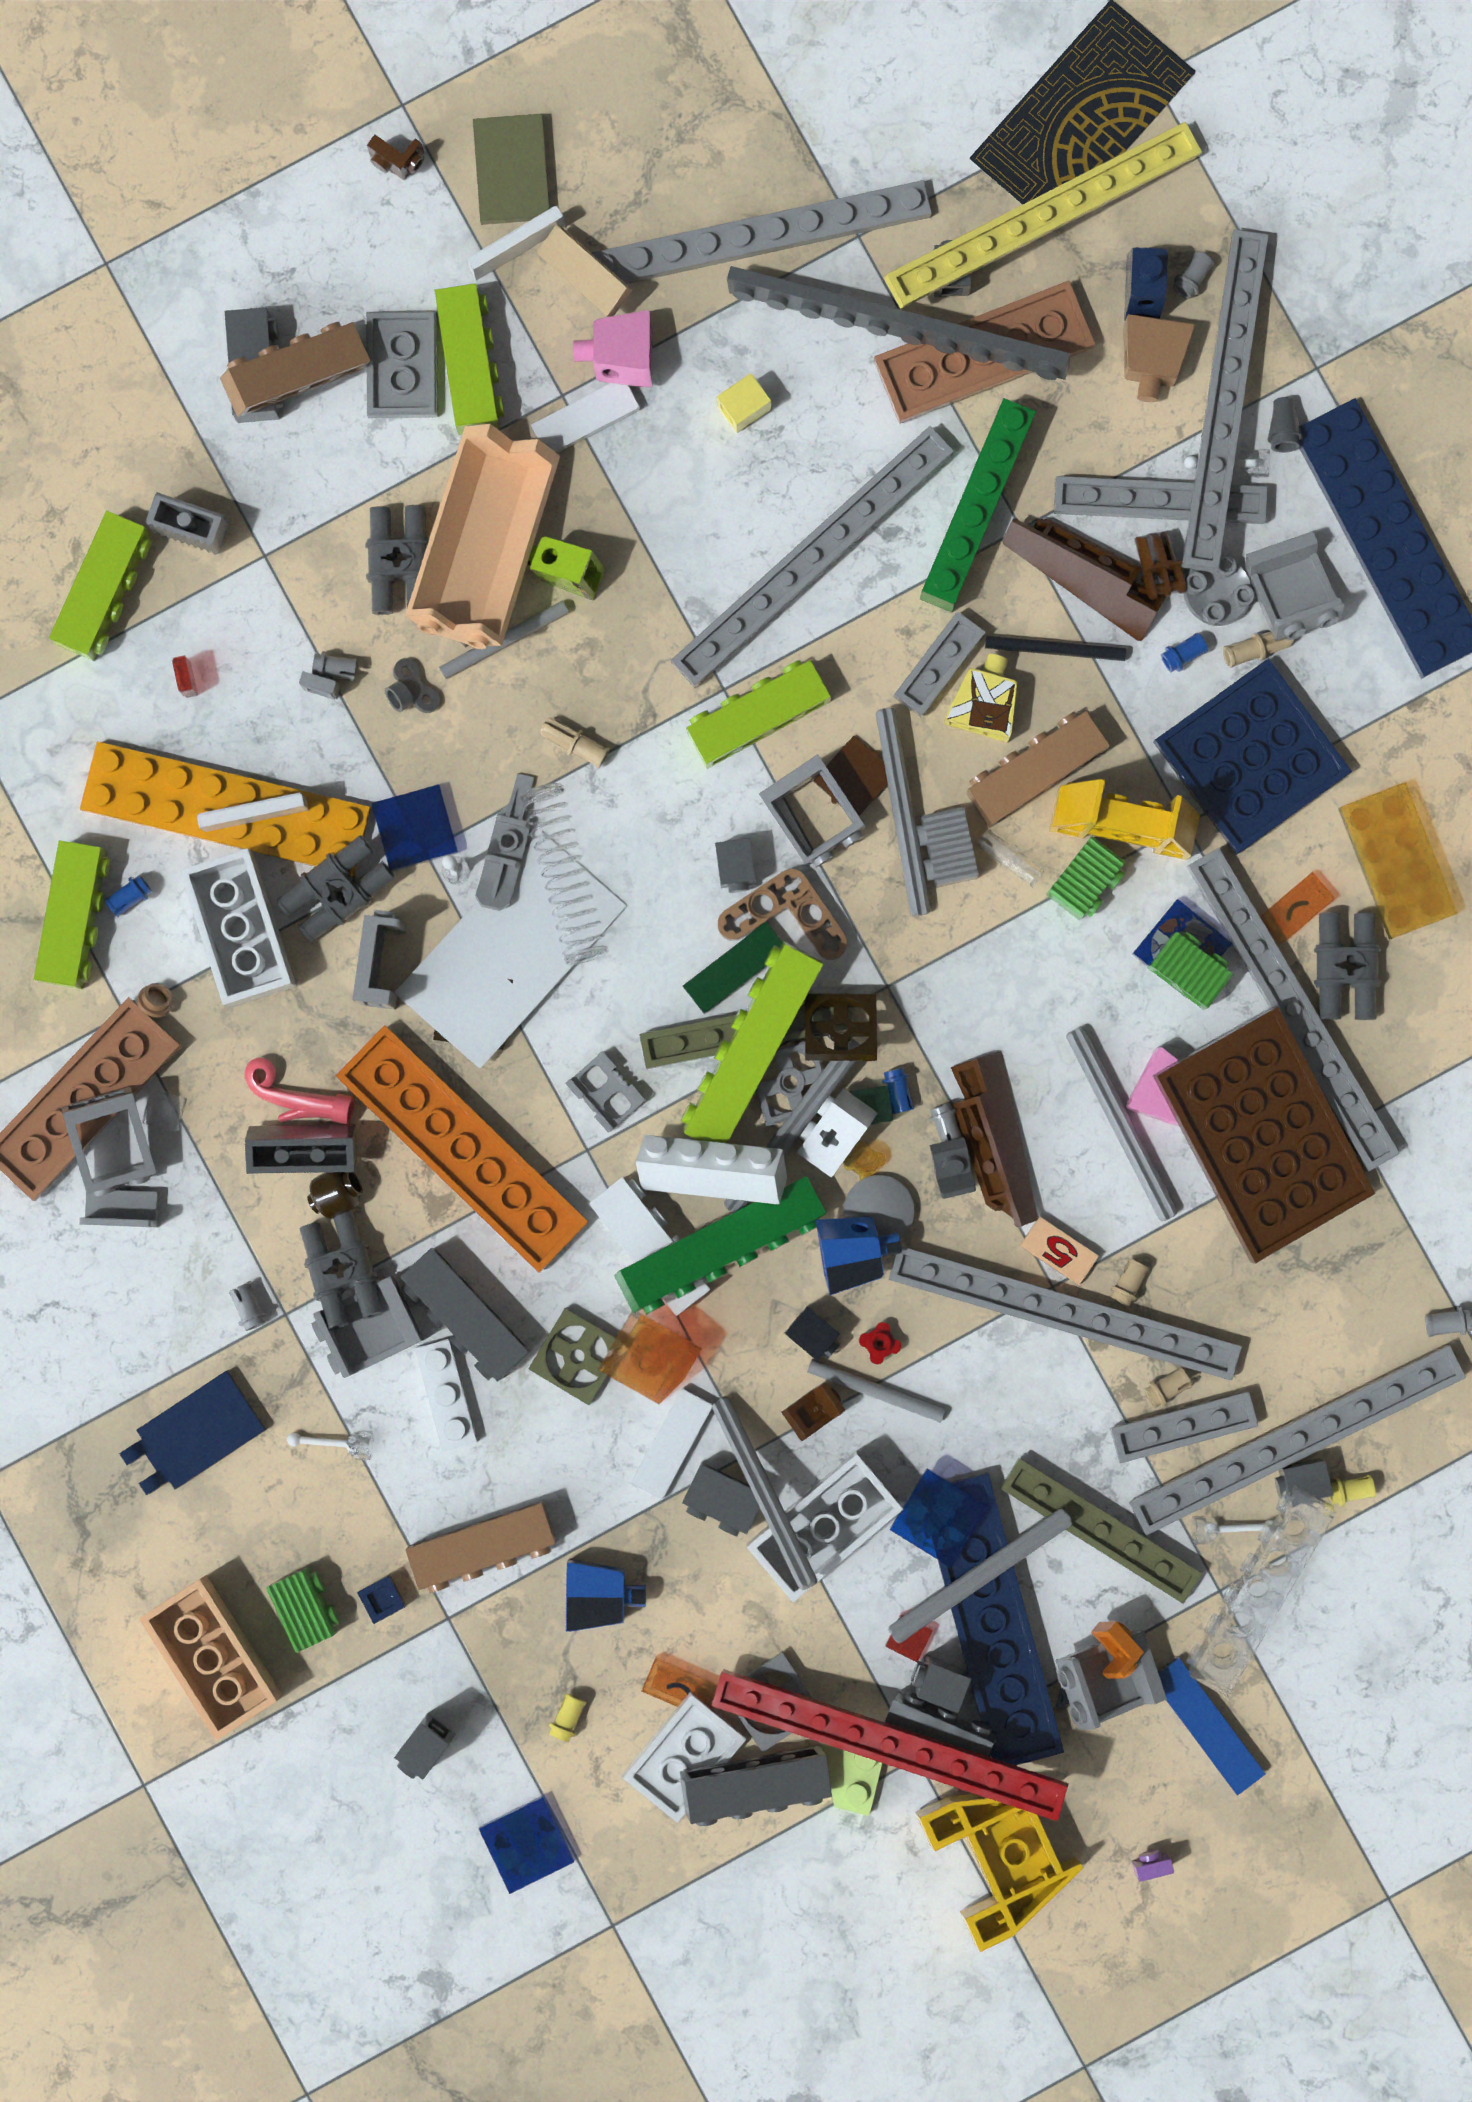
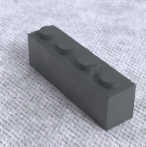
M430 1248L400 1276L405 1282L401 1287L403 1291L415 1303L421 1299L429 1308L425 1313L438 1328L445 1325L453 1334L450 1341L462 1354H466L469 1351L477 1359L478 1362L474 1366L488 1381L492 1377L497 1382L500 1381L531 1352L435 1248Z
M820 1745L680 1771L685 1813L690 1824L696 1823L698 1826L713 1825L718 1821L717 1819L726 1817L745 1819L751 1817L753 1812L757 1811L781 1812L786 1810L789 1805L799 1803L806 1806L817 1805L823 1802V1799L832 1797L827 1756Z

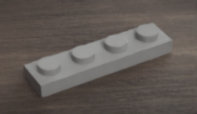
M1245 1391L1111 1427L1110 1431L1119 1463H1124L1258 1427V1422L1250 1393Z

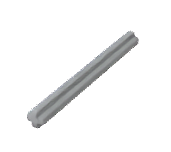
M884 708L876 712V719L910 914L912 916H922L930 913V904L897 715L894 708Z
M1079 1027L1069 1032L1066 1038L1160 1221H1166L1177 1214V1210L1085 1029Z
M851 1039L848 1042V1050L856 1048L861 1044ZM830 1061L767 1144L766 1148L783 1149V1154L785 1155L855 1061ZM726 1199L724 1206L734 1213L746 1207L749 1201Z
M727 1397L714 1402L712 1409L797 1586L801 1590L814 1586L817 1583L816 1575L732 1402Z
M1063 1508L1058 1509L891 1624L888 1628L889 1633L897 1643L903 1642L1069 1528L1073 1523L1072 1519Z

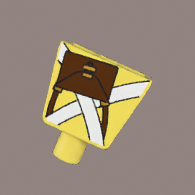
M988 654L983 671L969 668L948 710L944 725L1008 743L1012 733L1017 681L1003 677L1008 662L1007 658L996 654Z

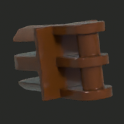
M1169 531L1162 532L1160 536L1157 533L1151 534L1147 540L1144 536L1134 538L1144 573L1140 580L1145 584L1149 599H1156L1157 595L1160 594L1168 597L1171 596V592L1178 591L1179 594L1185 593L1186 584L1181 569L1182 560L1177 561ZM1168 576H1173L1174 581L1170 582ZM1154 579H1159L1160 584L1155 585Z

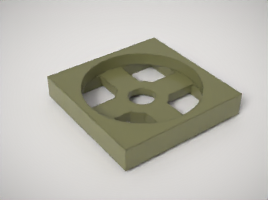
M564 1308L528 1369L585 1404L590 1405L626 1344L569 1309ZM569 1326H583L586 1328L579 1341L572 1344L557 1335L560 1330ZM598 1336L603 1339L607 1347L608 1361L606 1365L593 1358L590 1348ZM549 1348L562 1355L565 1362L557 1377L551 1374L547 1365L546 1353ZM576 1349L584 1353V1360L578 1364L572 1362L570 1358L572 1351ZM585 1369L598 1377L593 1384L586 1387L574 1388L569 1385L579 1370Z

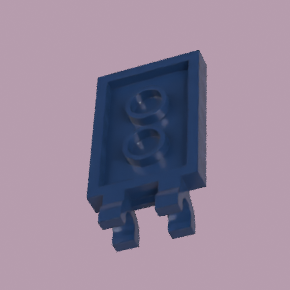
M227 1370L138 1428L136 1431L141 1440L120 1452L119 1455L126 1465L134 1463L144 1455L149 1459L156 1472L138 1483L145 1495L153 1493L167 1482H170L174 1490H176L264 1432L266 1428Z

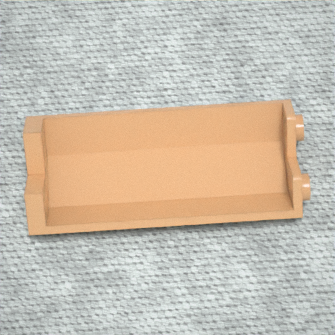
M492 424L465 426L405 614L407 618L417 624V628L420 631L462 642L481 650L486 649L487 646H502L560 459V455L540 439L512 441Z

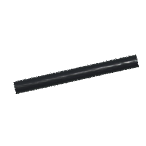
M986 635L985 649L1125 661L1126 647Z

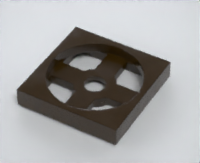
M808 993L805 998V1061H877L876 994ZM820 1007H833L832 1019L829 1021H812V1016ZM848 1007H861L868 1014L869 1022H853L848 1018ZM845 1024L848 1030L842 1034L837 1033L834 1030L835 1025ZM814 1036H828L834 1042V1049L825 1047ZM853 1037H868L860 1046L848 1050V1042Z

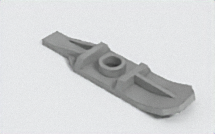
M517 773L510 802L497 814L481 878L475 894V898L481 907L500 911L510 906L532 824L527 805L534 777ZM510 835L515 839L512 847L506 848L501 844L504 836Z

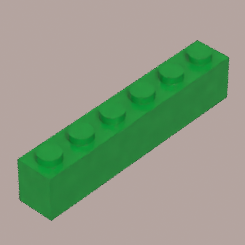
M1003 398L921 591L920 600L952 613L1036 411Z
M806 1176L784 1187L780 1204L754 1202L619 1270L614 1277L633 1314L643 1309L647 1315L665 1305L662 1299L674 1293L677 1299L696 1290L695 1282L706 1277L708 1283L726 1275L728 1272L725 1267L737 1261L739 1267L744 1266L758 1258L756 1251L766 1246L769 1247L770 1251H773L790 1242L787 1235L799 1230L802 1236L816 1229L815 1220H819L827 1213Z

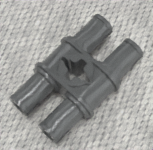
M385 506L370 508V538L365 543V548L368 549V573L366 574V579L368 583H371L372 613L375 615L393 614L392 583L396 581L406 582L408 608L429 541V537H426L425 506H405V537L396 540L391 538L390 508ZM398 553H402L404 558L407 559L401 561L400 567H396L391 561L397 559Z
M361 835L338 853L326 854V859L309 872H303L299 878L300 882L277 899V904L288 917L313 898L322 903L320 910L299 925L300 930L310 942L315 941L335 924L338 926L344 925L348 917L364 905H370L373 900L372 896L395 879V875L383 861L359 880L350 875L349 870L373 853L372 848ZM329 883L336 888L342 886L343 895L336 890L330 892Z
M1320 913L1319 945H1316V948H1314V953H1317V980H1314L1316 988H1319L1320 1019H1341V988H1344V985H1351V988H1355V1020H1375L1376 988H1379L1381 980H1378V953H1381V948L1375 943V913L1354 914V945H1351V947H1344L1343 944H1340V913ZM1347 958L1349 964L1360 966V968L1350 971L1348 975L1346 969L1335 966L1346 961Z
M352 1211L345 1212L333 1219L341 1243L339 1250L333 1252L327 1250L320 1223L315 1222L299 1228L308 1257L305 1259L304 1266L309 1270L315 1290L313 1296L317 1301H321L329 1330H337L349 1325L341 1297L344 1291L347 1290L355 1291L363 1319H370L383 1314L375 1286L378 1282V1274L374 1273L368 1254L369 1244L361 1239ZM341 1263L349 1268L344 1270L343 1278L334 1274L339 1271L338 1265Z

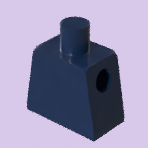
M1135 247L1128 252L1126 260L1124 321H1126L1128 314L1160 319L1166 300L1168 249ZM1142 300H1151L1153 301V304L1144 305L1140 304L1139 302Z

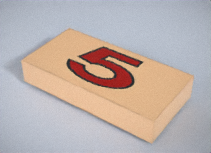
M1040 1216L1019 1245L1077 1285L1081 1284L1099 1257Z

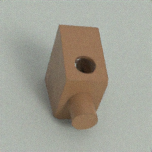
M1128 314L1123 328L1124 377L1126 380L1139 382L1138 400L1157 402L1160 385L1169 387L1174 385L1194 330V324Z

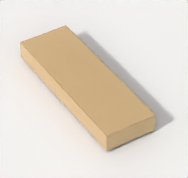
M555 225L537 251V254L607 317L616 314L633 290L562 226Z

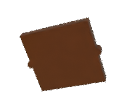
M855 736L846 743L826 766L858 816L867 809L888 785L884 761L879 758V752H872ZM818 775L813 782L831 797L832 804H837L838 801L821 775Z

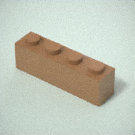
M334 322L323 327L320 330L322 334L310 337L309 333H305L290 340V346L279 349L278 345H273L258 353L260 357L248 361L247 357L244 356L228 363V369L220 377V380L237 417L361 371L371 360L354 323L351 322L341 326L340 322Z
M1075 711L1070 713L1057 723L1060 727L1058 730L1050 735L1043 731L1028 742L1031 748L1020 755L1016 750L999 761L1001 768L991 774L985 770L969 781L972 787L968 789L966 794L989 828L1109 748L1110 745L1087 711L1077 716Z
M543 1500L410 1545L405 1550L418 1590L428 1588L429 1593H433L450 1587L448 1580L462 1576L463 1582L483 1576L482 1569L496 1565L497 1570H501L517 1564L516 1557L530 1553L531 1559L552 1552L550 1546L556 1544L557 1539Z

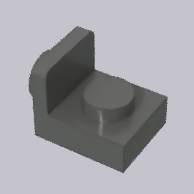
M962 1137L930 1145L934 1173L941 1197L946 1199L975 1192L976 1185L971 1172L965 1138Z

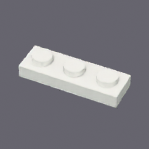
M450 1339L415 1348L442 1452L478 1442Z

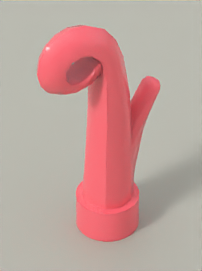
M255 1058L247 1064L244 1078L248 1088L265 1101L292 1109L278 1116L280 1122L299 1118H327L348 1125L350 1123L355 1106L354 1097L342 1094L330 1096L271 1087L276 1077V1070L269 1060ZM258 1068L266 1072V1078L263 1082H260L257 1078L256 1071Z

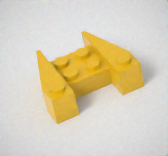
M1103 779L1079 783L1068 782L1067 785H1061L1057 790L1049 832L1084 838L1087 834L1150 847L1153 848L1152 853L1182 860H1188L1192 856L1200 814L1182 796L1176 795L1163 809L1162 804L1151 801H1142V805L1127 803L1128 797L1108 793L1106 798H1103L1102 794L1105 784Z
M977 1794L946 1797L915 1812L929 1845L934 1851L967 1837L993 1895L960 1911L973 1942L980 1952L1018 1933L1083 1869L1081 1862L1075 1857L1059 1863L1037 1814Z

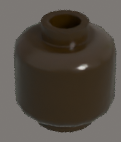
M324 1172L310 1182V1194L307 1196V1200L311 1209L316 1214L321 1213L326 1218L334 1219L359 1205L363 1189L360 1180L354 1172Z

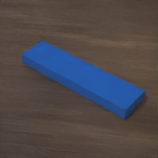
M1176 1657L1158 1671L1167 1698L1166 1701L1237 1796L1266 1775L1179 1657Z

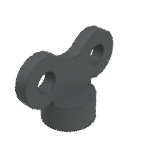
M409 658L400 659L395 664L393 676L397 682L385 688L386 697L391 706L398 712H402L413 704L423 713L434 712L440 704L439 693L434 688L426 686L420 681V668L414 660ZM402 668H408L411 671V675H404ZM423 696H428V697H430V698H431V703H430V704L424 703L423 700H422V697H423Z

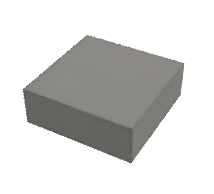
M302 671L299 684L304 691L334 700L335 698L337 699L341 688L334 680Z

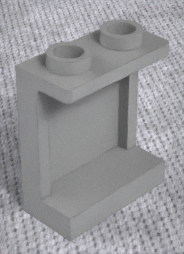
M1313 531L1246 554L1245 570L1249 575L1254 593L1275 641L1284 638L1287 640L1296 639L1307 630L1318 626L1320 628L1330 627L1342 618L1345 604L1342 598L1337 599L1318 557V541Z
M374 910V916L364 915L352 998L359 1005L396 1010L397 995L390 990L377 989L385 932L406 933L407 926L399 920V916H395L396 913Z
M390 1276L375 1284L383 1314L377 1317L363 1319L356 1294L343 1300L349 1325L346 1327L329 1330L324 1311L320 1310L313 1314L316 1321L311 1323L312 1328L320 1342L326 1341L331 1351L327 1355V1359L335 1374L341 1372L342 1377L347 1378L424 1340L394 1276Z
M1144 1630L1131 1631V1638L1144 1653L1137 1661L1138 1666L1136 1670L1126 1678L1107 1679L1102 1674L1103 1670L1113 1660V1657L1100 1642L1055 1660L1058 1667V1680L1066 1691L1070 1703L1069 1713L1074 1723L1077 1724L1078 1729L1094 1730L1101 1726L1100 1723L1144 1704H1157L1167 1700Z

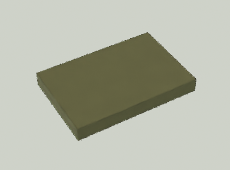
M542 113L473 119L481 225L526 222L549 210Z

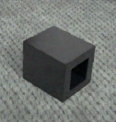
M808 1306L804 1308L784 1332L816 1361L822 1356L828 1360L841 1344L836 1340L840 1333Z

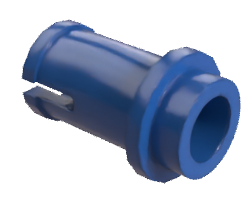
M1195 633L1174 647H1165V652L1161 654V659L1168 671L1173 672L1176 670L1180 672L1183 670V665L1202 654H1206L1208 647L1203 637L1199 633Z
M138 875L135 878L131 876L128 878L129 883L104 899L116 917H119L141 899L144 901L148 899L147 895L152 890L142 876Z
M900 1068L884 1072L885 1080H882V1084L886 1083L892 1114L915 1109L907 1078L910 1075L905 1074V1069Z

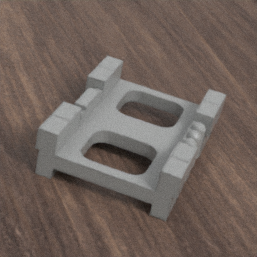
M602 1051L565 1084L578 1099L583 1098L590 1109L596 1112L594 1117L609 1133L646 1100L632 1084L628 1087V1081L624 1080L619 1071H615L616 1066ZM599 1066L607 1075V1082L597 1091L590 1092L581 1082V1076L591 1067ZM621 1092L628 1099L631 1107L618 1119H614L605 1110L604 1103L615 1093Z

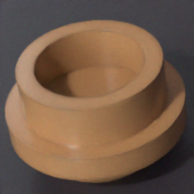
M152 983L140 990L137 996V1003L145 1014L156 1018L163 1017L170 1012L173 1006L172 994L166 986Z

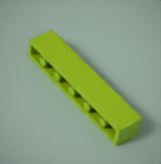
M783 941L780 948L774 945L765 961V965L769 966L768 971L763 979L756 978L748 993L752 1000L747 1010L740 1009L733 1020L731 1028L735 1029L732 1038L729 1042L723 1040L715 1054L714 1059L719 1061L713 1073L708 1071L705 1073L697 1090L702 1092L696 1105L691 1102L689 1103L681 1118V1122L685 1123L683 1130L686 1135L700 1141L728 1142L823 966L821 960Z

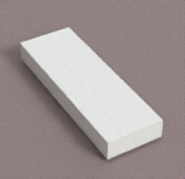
M557 206L550 208L468 257V266L475 280L477 281L545 240L555 225L565 228L564 217Z
M610 383L531 424V428L537 439H540L556 453H559L638 412L640 406L628 385Z
M299 792L199 813L197 820L199 828L204 832L304 812L309 809L307 799Z
M682 1388L631 1483L663 1500L713 1404Z

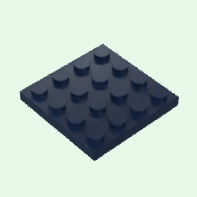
M1269 658L1153 741L1235 855H1238L1352 772Z

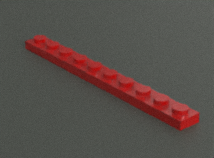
M725 1669L720 1674L712 1702L713 1707L1055 1821L1059 1819L1069 1786L1067 1782Z

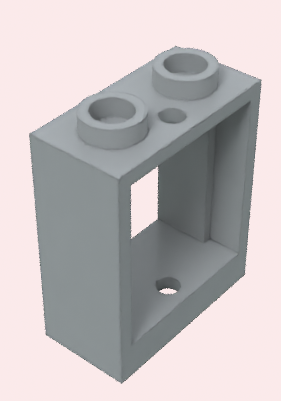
M818 754L759 793L807 867L812 863L816 868L821 866L834 856L831 852L841 844L847 848L863 837L861 831L866 828ZM818 775H821L852 822V825L808 853L776 803Z
M130 1087L61 1107L87 1194L94 1192L95 1196L105 1195L115 1191L116 1185L129 1182L130 1185L142 1184L150 1180V1175L156 1174ZM128 1109L144 1163L92 1179L75 1124Z

